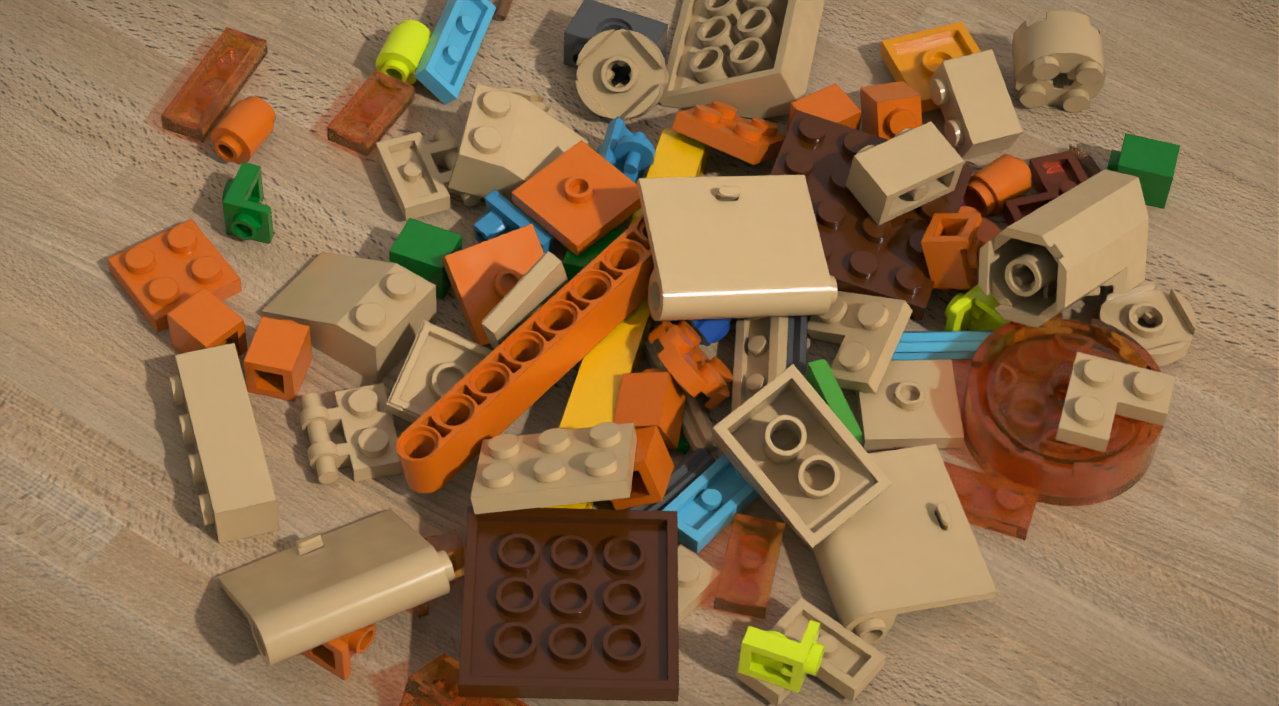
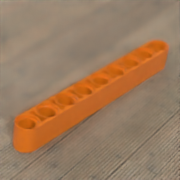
M643 215L402 432L397 439L395 447L407 485L413 491L432 493L444 487L480 454L483 439H492L505 431L648 298V284L654 269V262Z

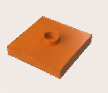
M582 140L511 192L512 203L576 256L582 254L641 208L637 184Z
M533 224L446 255L441 259L475 343L481 346L490 345L481 324L482 320L544 254Z

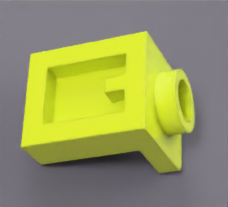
M810 620L801 643L788 639L785 635L776 631H764L748 626L741 644L738 673L799 693L806 674L816 676L823 659L826 645L817 642L821 623Z

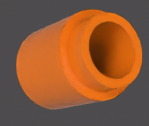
M249 96L245 100L237 101L211 132V141L217 155L227 162L240 164L248 162L273 132V123L276 121V115L272 107L266 101L256 96Z
M1010 154L1001 155L970 177L963 197L965 204L981 213V217H986L987 215L996 216L1003 211L1005 201L1021 198L1031 191L1032 174L1030 168L1018 157Z

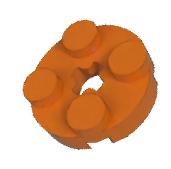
M685 320L679 321L676 325L669 321H663L648 335L651 344L658 339L660 340L664 349L657 356L676 381L694 398L700 392L711 398L704 406L709 409H715L730 396L727 384L734 379L732 373L717 357H713L711 360L698 346L701 342L700 336Z

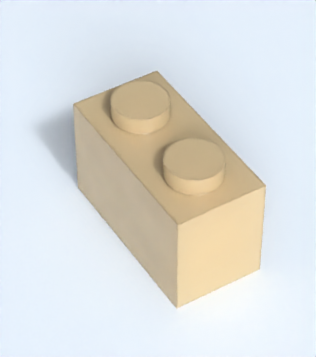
M990 49L941 62L930 78L929 88L934 104L941 108L945 119V136L951 146L955 147L956 152L963 160L1010 148L1023 131L993 50Z
M930 121L915 129L906 128L886 142L877 146L868 145L858 151L852 159L846 186L879 226L954 191L964 160Z

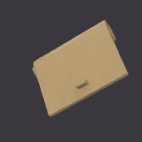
M805 175L638 179L637 188L654 262V269L648 284V303L651 316L655 321L825 315L828 313L830 306L835 304L838 294L837 282L835 277L829 274Z
M931 444L869 453L893 484L812 549L839 623L845 629L850 630L871 645L886 637L895 622L897 614L996 598L997 589L937 445Z
M391 509L322 536L320 533H314L297 540V545L217 576L221 588L247 617L256 645L268 666L446 595L450 592L449 581L455 579L454 569L447 553L444 550L437 552L427 540Z

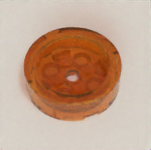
M1061 312L1038 328L1010 321L992 332L980 344L971 361L960 414L964 441L973 459L993 480L1011 492L1027 499L1050 505L1085 506L1101 503L1119 496L1132 488L1151 465L1164 426L1115 414L1106 452L1055 440L1065 401L1060 398L1055 401L1054 397L1056 391L1067 392L1077 352L1161 372L1152 356L1125 332L1092 318L1091 324L1076 320L1062 319L1063 313Z

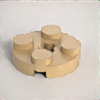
M613 29L595 35L584 45L576 63L578 69L577 80L575 81L581 100L597 115L611 119L619 117L623 121H628L648 113L659 102L669 80L665 59L657 45L647 36L631 30ZM615 64L621 67L630 66L631 72L629 77L631 80L627 85L619 83L614 86L611 80L615 76L612 67Z
M1147 280L1127 293L1113 294L1112 289L1107 294L1106 301L1100 308L1097 320L1098 335L1106 348L1116 355L1118 362L1137 367H1159L1171 364L1188 354L1196 326L1194 310L1185 297L1171 289L1170 295L1164 291L1155 289L1157 283ZM1143 318L1147 324L1155 323L1156 326L1154 328L1142 327L1138 324V319Z

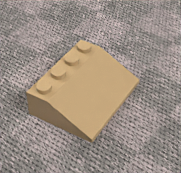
M683 0L666 66L669 80L659 100L660 104L668 107L691 109L695 108L696 105L711 104L715 100L737 108L736 115L740 117L766 119L790 114L791 103L806 95L825 0Z

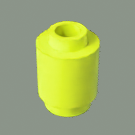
M404 20L391 29L375 62L378 73L385 81L399 86H409L416 82L417 78L414 77L415 71L432 36L429 29L416 20Z

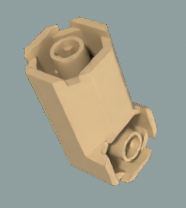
M1104 169L1006 227L998 236L980 248L978 285L986 296L992 293L999 305L995 309L1003 319L1038 328L1085 296L1100 295V286L1114 285L1113 294H1122L1129 292L1145 281L1149 217L1139 177Z

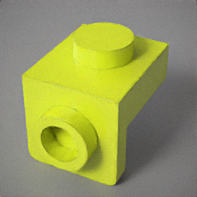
M977 284L966 294L959 293L950 301L945 310L947 320L944 331H966L968 328L972 331L993 330L998 336L999 351L1006 355L1018 345L1023 324L1003 319L995 309L999 305L992 293L986 296Z

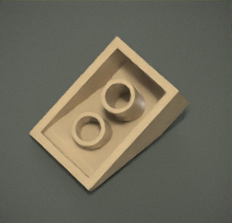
M477 83L466 116L448 188L485 198L495 189L512 203V191L582 140L596 152L598 148L523 96Z
M321 252L262 310V316L278 320H292L298 324L310 326L312 347L374 383L379 384L410 351L423 320L434 325L437 323L436 285L397 263Z
M794 364L717 423L712 429V441L747 483L811 550L893 484Z

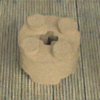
M1073 11L1046 12V20L1035 22L1029 27L1027 21H1025L1014 32L1012 54L1015 88L1019 93V101L1027 108H1036L1041 105L1063 106L1064 110L1071 113L1087 109L1090 105V99L1095 97L1104 87L1106 78L1102 33L1100 29L1097 30L1090 25V18L1085 14Z

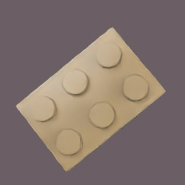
M604 422L589 428L572 430L552 428L543 433L519 436L501 434L492 439H483L470 497L474 514L630 498L637 446L634 423L616 424Z

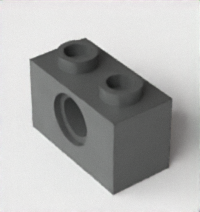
M584 0L564 32V64L578 69L576 63L584 45L595 35L613 29L631 30L647 36L657 45L665 58L668 24L594 0ZM615 64L612 67V71L615 74L612 80L628 84L631 80L629 77L631 72L630 66L621 67Z

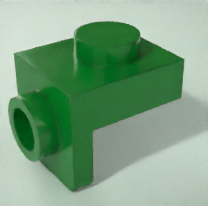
M242 162L235 178L228 179L225 184L222 204L226 234L237 236L244 240H254L269 244L274 236L271 208L268 205L261 204L264 199L261 166Z

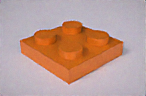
M715 100L711 104L696 105L695 108L677 112L671 128L676 132L752 165L776 158L785 138L784 135L777 133V125L760 118H752V121L736 115L738 109L734 106Z
M192 218L108 258L111 274L157 333L169 327L167 314L180 301L189 299L204 287L221 301L242 291L240 277Z

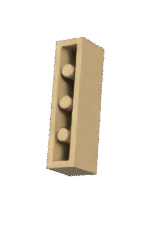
M235 343L175 355L178 375L169 377L175 406L185 405L187 413L178 415L184 445L194 443L196 453L188 455L194 485L204 483L206 494L198 495L204 526L214 524L219 543L280 530L277 501Z

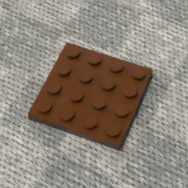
M796 110L770 175H805L829 274L835 277L838 291L905 300L913 311L911 317L922 320L935 282L930 279L921 240L934 213L959 212L973 168L963 165L954 191L878 226L848 189L846 182L854 155L868 145L877 146L888 140Z
M468 506L458 683L459 697L678 702L677 511L531 508L474 514L473 506Z

